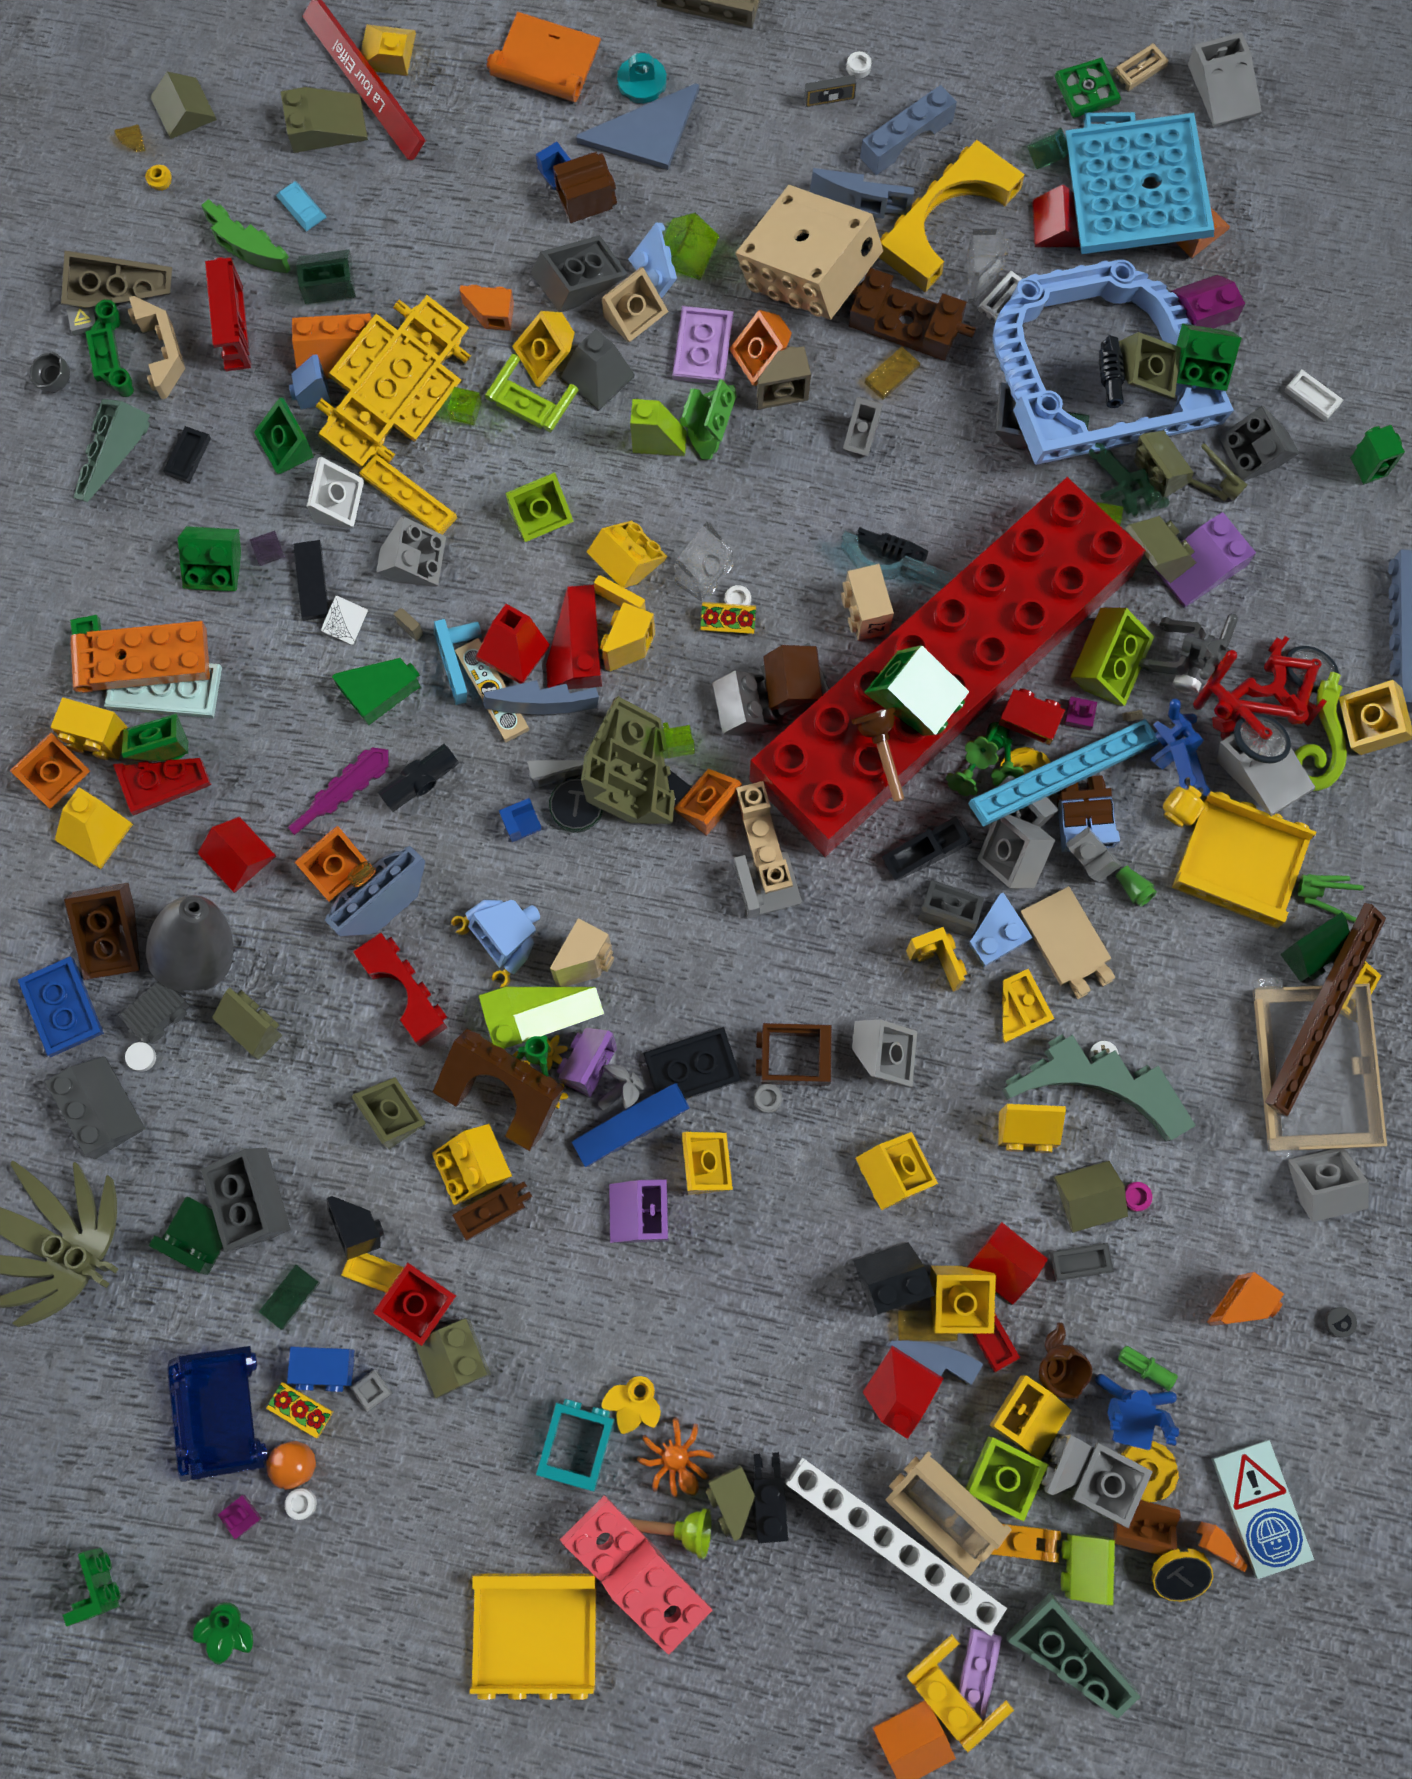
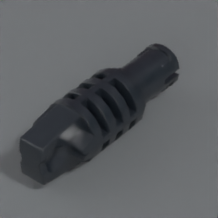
M1109 335L1102 341L1101 350H1099L1101 384L1106 389V406L1118 408L1124 403L1122 395V384L1125 381L1124 362L1118 337Z
M859 527L858 534L856 533L854 539L855 544L874 549L878 556L891 559L900 564L923 568L925 565L928 550L889 533H882L880 535Z

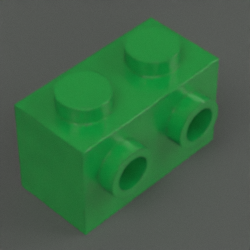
M1392 425L1383 428L1376 426L1365 433V437L1356 446L1357 448L1350 459L1364 485L1387 477L1405 451L1402 447L1401 438L1398 433H1395Z

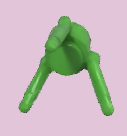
M1302 874L1298 887V896L1305 897L1304 903L1315 905L1338 915L1343 911L1316 898L1323 897L1325 888L1362 891L1364 886L1337 883L1349 881L1350 876ZM1343 912L1346 920L1355 923L1356 917Z

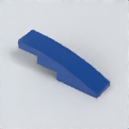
M674 1083L572 1141V1144L584 1167H589L610 1153L617 1152L636 1139L646 1136L687 1111L690 1107L677 1083Z

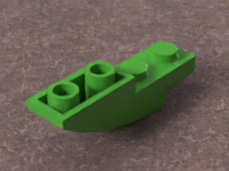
M209 199L201 205L207 220L213 225L211 230L216 242L228 252L262 269L281 273L291 271L287 261L289 258L287 253L279 245L275 247L263 230L258 231L251 224L245 229L239 221L233 222L221 205L216 206Z

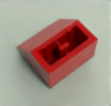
M1013 689L998 725L1050 746L1065 709L1060 708L1061 705L1054 700L1045 699L1043 701L1034 697L1035 694L1027 689Z

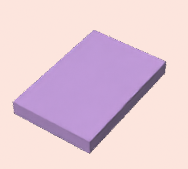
M682 306L672 374L673 380L718 385L719 379H723L725 382L733 311Z

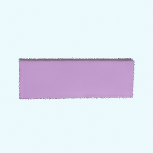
M971 1627L958 1690L984 1721L1002 1636L994 1633L990 1636L983 1630Z

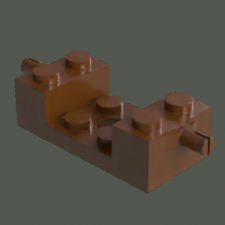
M873 268L868 270L864 280L850 294L855 296V302L850 312L849 327L946 361L958 333L973 338L976 327L962 323L967 304L966 301L942 293L939 302L935 303L893 288V275ZM902 316H910L913 319V322L910 324H904L900 321L899 318Z

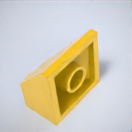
M366 24L361 53L375 72L407 76L416 32L410 29Z
M540 311L512 346L537 387L542 386L570 352L575 332L562 312Z
M78 787L62 809L55 841L99 869H102L133 824L101 800Z
M931 1266L930 1283L935 1296L930 1297L934 1332L994 1333L996 1275L963 1266Z

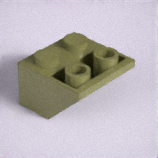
M1164 430L1145 433L1139 436L1134 462L1141 472L1145 471L1150 478L1149 484L1155 493L1159 492L1164 499L1191 482L1194 472Z
M229 987L212 1018L252 1056L260 1060L283 1036L277 1030L280 1025L262 1008L257 1012L256 1010L260 1006L245 992L240 990L236 993Z
M741 1465L709 1480L710 1488L706 1489L712 1507L719 1506L723 1516L718 1519L725 1536L732 1535L734 1542L741 1538L755 1497Z

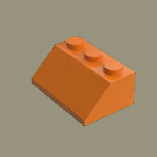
M371 314L292 318V343L296 369L312 355L318 354L326 378L331 379L328 376L329 372L372 319Z

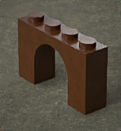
M467 1028L454 1040L432 1093L457 1107L469 1095L478 1075H491L500 1079L511 1089L516 1100V1113L505 1137L530 1151L541 1139L565 1087L553 1078L534 1069L530 1064L519 1060L505 1049L494 1045L480 1034Z

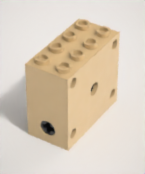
M788 185L736 251V256L746 279V284L751 291L755 293L760 292L771 297L773 300L786 302L796 309L801 308L817 317L822 316L831 320L881 255L883 248L873 214Z

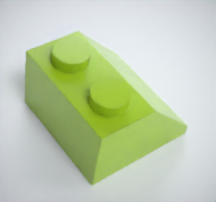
M1067 1533V1540L1062 1541V1559H1066V1572L1061 1573V1591H1065V1597L1070 1600L1113 1606L1115 1540L1104 1536Z

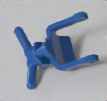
M1172 699L1169 703L1168 717L1175 726L1170 729L1159 721L1153 724L1158 730L1154 735L1165 748L1154 755L1151 760L1161 769L1175 761L1179 775V785L1187 790L1189 787L1186 785V780L1190 779V785L1197 790L1203 789V795L1206 797L1210 793V789L1206 784L1196 751L1204 740L1192 728V724L1197 722V716L1192 713H1180V700Z
M1098 1374L1095 1377L1097 1385L1116 1397L1110 1400L1107 1412L1110 1420V1430L1114 1431L1112 1438L1114 1442L1150 1450L1156 1425L1161 1427L1166 1444L1176 1446L1177 1440H1175V1437L1179 1436V1428L1175 1426L1170 1413L1156 1408L1157 1405L1176 1402L1177 1396L1174 1392L1149 1394L1145 1390L1124 1389L1104 1374Z

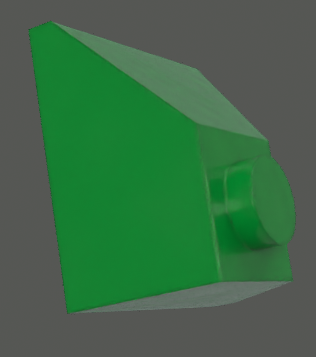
M177 713L124 729L122 741L123 758L165 761L168 759H180L185 754H188L189 741Z

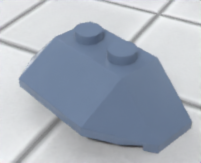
M411 846L405 847L403 851L394 852L381 858L363 874L372 872V875L358 883L362 877L360 876L338 896L331 908L330 914L324 920L339 936L376 934L418 897L425 860Z

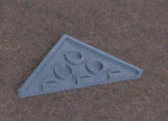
M695 83L577 135V143L668 170L698 95L699 84Z

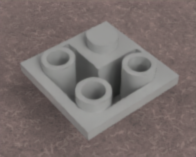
M404 516L401 517L380 548L376 573L398 583L438 586L446 536Z
M1060 1434L1059 1439L1055 1437L1048 1450L1051 1458L1038 1490L1046 1494L1055 1495L1078 1484L1094 1447L1072 1435Z

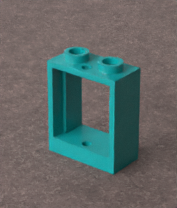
M564 1399L563 1404L556 1403L536 1475L594 1492L597 1487L615 1419L609 1417L610 1411L593 1407L592 1412L580 1409L582 1403ZM562 1413L604 1424L590 1476L548 1464Z

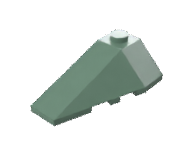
M102 399L91 429L92 432L96 433L95 438L91 444L87 445L85 452L89 461L80 471L74 494L75 499L88 502L140 441L141 437L146 434L149 428L148 419L150 414L123 401Z

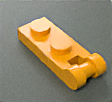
M1007 1524L1012 1529L1000 1547L997 1550L994 1549L991 1553L992 1555L1059 1563L1060 1553L1057 1552V1540L1061 1539V1531ZM1037 1538L1045 1539V1551L1036 1550Z

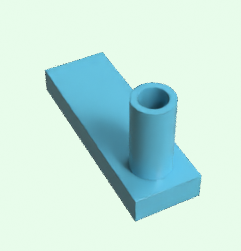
M445 619L434 621L435 639L455 704L466 703L467 689L453 644L481 638L480 625L477 621L447 628Z

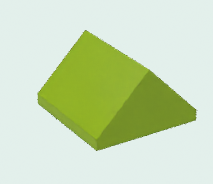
M555 472L505 493L509 510L525 542L574 522Z

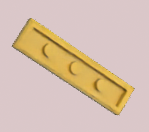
M377 454L359 472L361 478L431 530L443 535L457 519V515Z

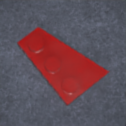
M200 758L175 759L159 763H149L147 761L124 765L123 763L113 764L130 813L133 816L211 786L204 763Z

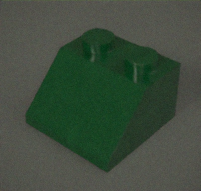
M1343 912L1339 913L1280 954L1300 982L1307 977L1313 981L1326 972L1323 968L1330 962L1334 965L1350 933L1346 916Z

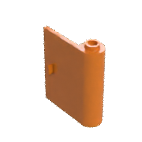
M517 12L502 51L495 50L493 54L489 55L487 69H489L491 76L576 102L600 45L601 38Z

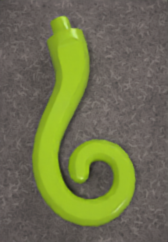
M1330 672L1327 681L1321 680L1316 697V706L1322 698L1327 701L1318 715L1328 736L1332 757L1330 765L1323 775L1318 777L1309 776L1315 786L1313 791H1320L1332 786L1341 776L1346 764V742L1336 712L1338 699L1343 687L1338 685L1341 675L1335 672ZM1306 744L1300 746L1294 752L1301 765L1303 759L1307 756L1314 758L1316 768L1320 769L1326 765V753L1318 745Z

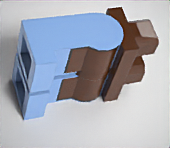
M1102 775L1088 777L1086 779L1087 790L1079 791L1078 782L1060 790V795L1057 798V807L1059 809L1062 852H1069L1070 850L1066 843L1087 827L1095 833L1107 848H1115L1120 842L1119 831L1116 830L1111 788H1106Z

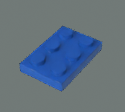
M71 956L18 979L47 1056L53 1057L104 1034L76 962Z

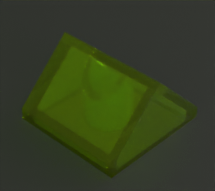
M695 212L673 218L664 235L665 246L670 247L671 262L675 272L701 280L717 245L719 235Z

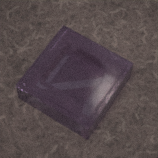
M275 531L250 539L260 566L285 557Z

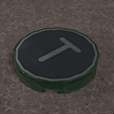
M569 778L559 783L552 791L549 799L550 814L553 820L563 830L572 833L589 830L601 820L604 810L586 801L581 778Z

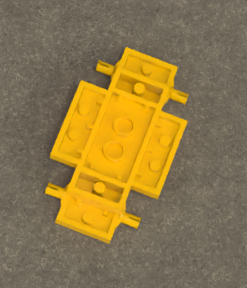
M428 295L424 297L419 305L412 309L400 299L396 302L393 309L406 317L398 330L378 314H375L328 375L349 393L335 408L323 398L316 405V408L328 416L327 423L319 432L318 437L361 469L369 458L373 457L376 453L388 463L395 457L396 454L383 445L386 436L393 426L413 442L419 438L461 382L459 377L442 365L443 362L454 355L466 364L472 356L459 346L469 327Z

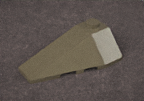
M64 251L61 304L93 308L100 301L106 299L116 304L130 301L129 297L132 296L145 299L168 295L171 290L172 267Z

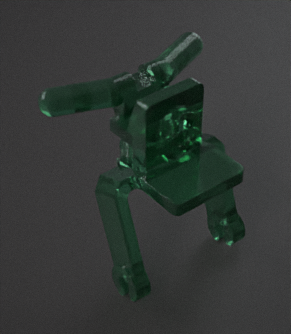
M1101 443L1095 444V447L1101 450L1099 454H1095L1093 449L1089 450L1090 456L1097 460L1119 483L1117 487L1100 494L1101 500L1107 503L1124 495L1125 499L1121 500L1127 515L1132 513V516L1135 518L1141 516L1140 499L1144 498L1146 506L1152 510L1169 506V499L1166 497L1161 498V493L1155 491L1153 486H1151L1145 468L1130 473L1114 456L1113 452L1109 449L1106 450L1105 446ZM1138 483L1140 490L1134 492L1133 487Z

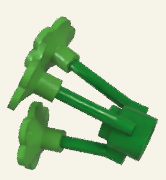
M993 722L989 724L985 737L980 736L975 741H968L965 745V750L967 751L966 760L970 765L962 773L947 774L946 780L948 781L949 788L958 791L963 796H969V794L976 795L978 792L976 782L971 779L975 766L979 769H986L989 765H995L999 759L996 752L1001 748H1004L1005 762L999 769H994L991 772L993 784L999 786L1008 776L1014 778L1023 776V768L1014 767L1011 762V745L1013 740L1008 738L1009 729L998 725L999 722Z

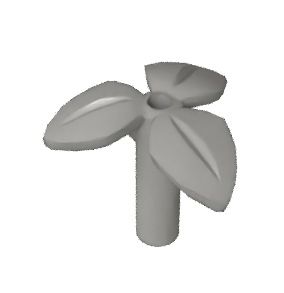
M616 1064L603 1066V1070L612 1077L619 1079V1083L598 1101L599 1107L606 1110L621 1096L624 1108L632 1106L639 1097L638 1090L644 1089L640 1078L634 1072L629 1076L628 1071L624 1067Z

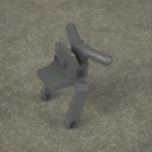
M1229 614L1227 616L1219 639L1209 635L1205 640L1206 632L1198 622L1179 621L1163 617L1159 625L1164 626V631L1188 633L1182 644L1179 662L1174 663L1143 658L1138 666L1143 667L1142 671L1146 673L1158 672L1183 675L1188 672V676L1193 678L1196 677L1199 669H1201L1199 673L1200 678L1203 680L1209 679L1225 654L1230 650L1227 647L1238 621L1237 615Z

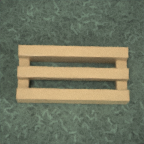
M1153 43L1114 68L1113 75L1115 77L1119 76V82L1121 84L1125 83V88L1127 91H1130L1167 67L1169 60ZM1154 53L1153 57L1146 61H1143L1130 72L1125 73V71H1127L1128 69H1130L1131 67H1133L1134 65H1136L1137 63H1139L1140 61Z

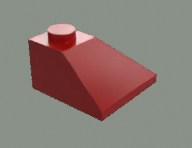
M892 1346L864 1388L863 1394L881 1422L908 1439L922 1419L944 1378Z

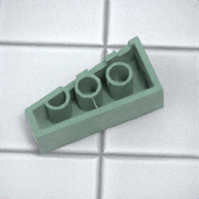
M1051 1592L1006 1634L1009 1643L1020 1648L1036 1662L1047 1667L1063 1681L1074 1686L1083 1695L1116 1718L1123 1715L1140 1698L1137 1688Z

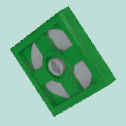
M1103 57L1062 69L1055 73V80L1073 118L1120 104V94Z

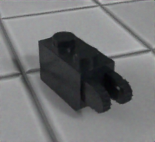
M779 1452L772 1453L771 1464L774 1477L762 1478V1458L760 1454H754L755 1479H753L758 1543L789 1541L784 1477L781 1476Z

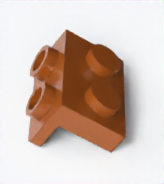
M1140 1500L1129 1528L1114 1522L1115 1544L1161 1556L1171 1550H1176V1526L1181 1517L1180 1510Z

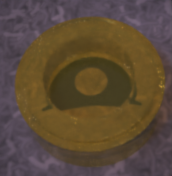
M364 861L349 873L347 879L354 887H359L374 875L376 869L369 861Z

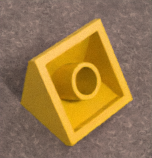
M683 1132L682 1141L688 1195L733 1190L727 1133Z

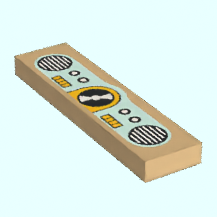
M479 638L456 649L455 653L483 701L484 692L505 688L506 686L496 670L475 659L482 644ZM487 709L505 743L529 731V727L522 714Z

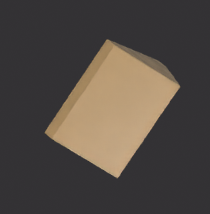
M640 267L602 297L604 318L627 342H631L668 312L644 267Z

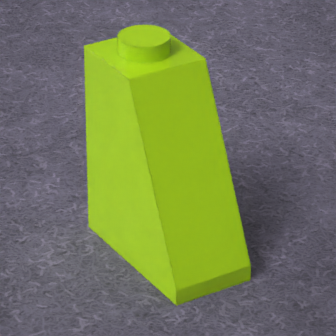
M632 399L630 426L633 453L685 456L687 430L681 426V423L659 400Z

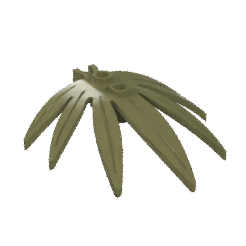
M11 1161L10 1164L34 1203L54 1227L63 1234V1237L56 1235L42 1225L0 1207V1235L22 1249L47 1259L46 1262L22 1257L0 1255V1275L23 1278L54 1276L51 1280L33 1284L0 1296V1308L25 1305L46 1298L12 1322L13 1325L17 1327L26 1326L57 1313L80 1294L89 1279L94 1280L105 1288L110 1284L103 1279L102 1275L95 1271L96 1268L104 1272L112 1271L115 1274L118 1271V1268L113 1264L101 1261L111 1244L117 1221L116 1189L114 1180L109 1175L105 1179L97 1223L96 1205L91 1187L80 1165L73 1162L77 1206L83 1230L80 1234L70 1214L57 1197L29 1171L15 1161Z

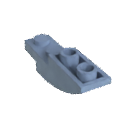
M813 168L810 185L811 193L873 214V217L884 219L885 212L906 215L911 209L914 196V188L865 182L863 181V174Z

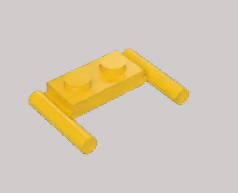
M951 1634L906 1676L956 1740L961 1743L967 1752H970L1014 1711V1708L1006 1700L984 1721L937 1665L960 1644L956 1637Z

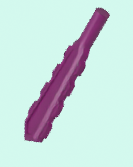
M374 747L370 750H364L357 756L356 763L349 764L342 770L343 775L334 777L328 783L326 790H320L315 795V800L312 802L310 809L290 824L288 829L296 835L316 817L324 816L326 813L332 814L338 809V804L341 802L347 803L353 798L354 792L364 790L369 786V781L384 775L389 767V750Z

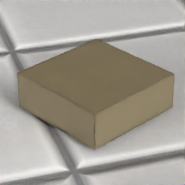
M399 608L394 613L397 624L414 640L418 641L423 636L420 624L403 608Z

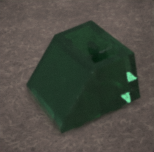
M350 249L298 257L296 264L298 285L305 304L356 297Z

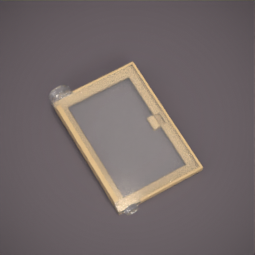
M1262 978L1253 981L1268 1152L1275 1151L1276 1157L1294 1156L1293 1151L1387 1146L1370 983L1353 984L1288 1117L1279 1115L1265 1101L1323 986L1283 987L1282 978Z

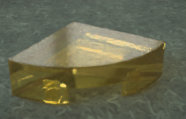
M139 124L114 130L118 141L122 145L136 152L146 151Z

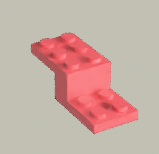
M605 1495L560 1539L562 1544L603 1584L612 1600L668 1655L713 1611L709 1604L671 1567L660 1550ZM610 1533L607 1542L600 1545L596 1544L599 1535ZM677 1606L676 1612L672 1616L664 1617L667 1608Z

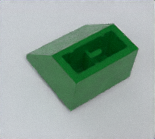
M1182 323L1176 346L1181 347L1177 383L1227 391L1242 338L1233 331Z
M186 526L177 538L182 588L236 591L241 561L239 529Z

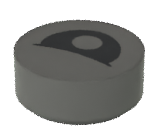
M1333 1308L1325 1316V1327L1335 1337H1348L1357 1328L1356 1316L1348 1308Z

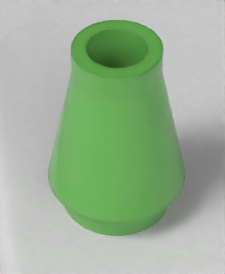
M1128 865L1123 867L1115 876L1120 881L1132 903H1137L1140 907L1147 904L1157 893L1153 888V883L1133 871Z

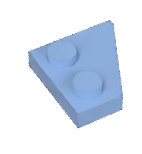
M656 222L628 260L636 271L640 267H644L660 298H663L677 280V276L671 262L670 247L665 246L662 232L665 231V226L663 223Z

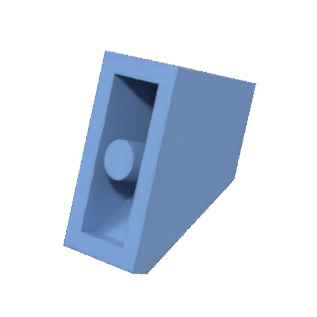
M318 354L312 355L292 373L293 384L289 385L291 398L293 401L297 400L300 409L316 407L321 398L327 403L332 404L328 381Z

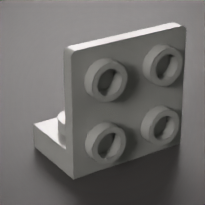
M782 852V857L786 859L793 887L765 894L757 875L754 860L747 861L745 855L734 858V869L748 919L801 905V896L787 852Z

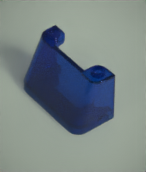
M251 1346L183 1355L169 1360L168 1383L177 1471L181 1482L264 1468V1461L267 1460V1449L265 1443H260V1440L255 1438L248 1378L252 1376V1371L257 1369V1358L254 1352L251 1353Z

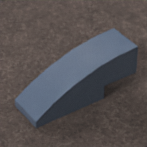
M910 1340L889 1341L886 1346L889 1349L892 1346L896 1347L939 1376H942L945 1370L967 1385H972L983 1366V1363L967 1354L929 1342Z

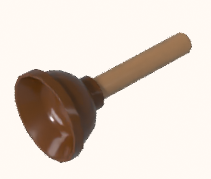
M895 707L855 718L852 720L853 725L856 724L862 735L871 737L873 744H877L893 801L900 802L904 799V795L887 742L889 740L888 732L894 726V712H896Z

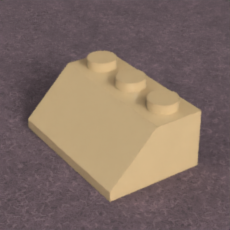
M578 918L550 967L556 986L568 987L598 978L603 971L607 972L614 961L609 934Z

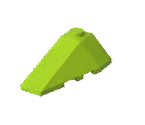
M506 986L479 995L492 1043L503 1049L526 1042L530 1037L543 1036L604 1014L596 987Z

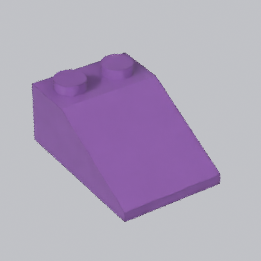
M1221 512L1184 539L1195 551L1191 555L1196 561L1194 566L1172 583H1169L1153 565L1152 568L1185 608L1247 567L1256 552L1227 516Z
M585 1028L582 1034L579 1032L576 1034L571 1044V1048L574 1050L569 1059L564 1058L557 1073L560 1074L558 1079L561 1083L591 1098L605 1072L603 1066L609 1064L617 1046L612 1032Z

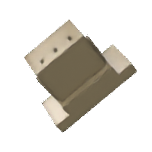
M1142 709L1122 713L1123 721L1141 720L1143 718Z

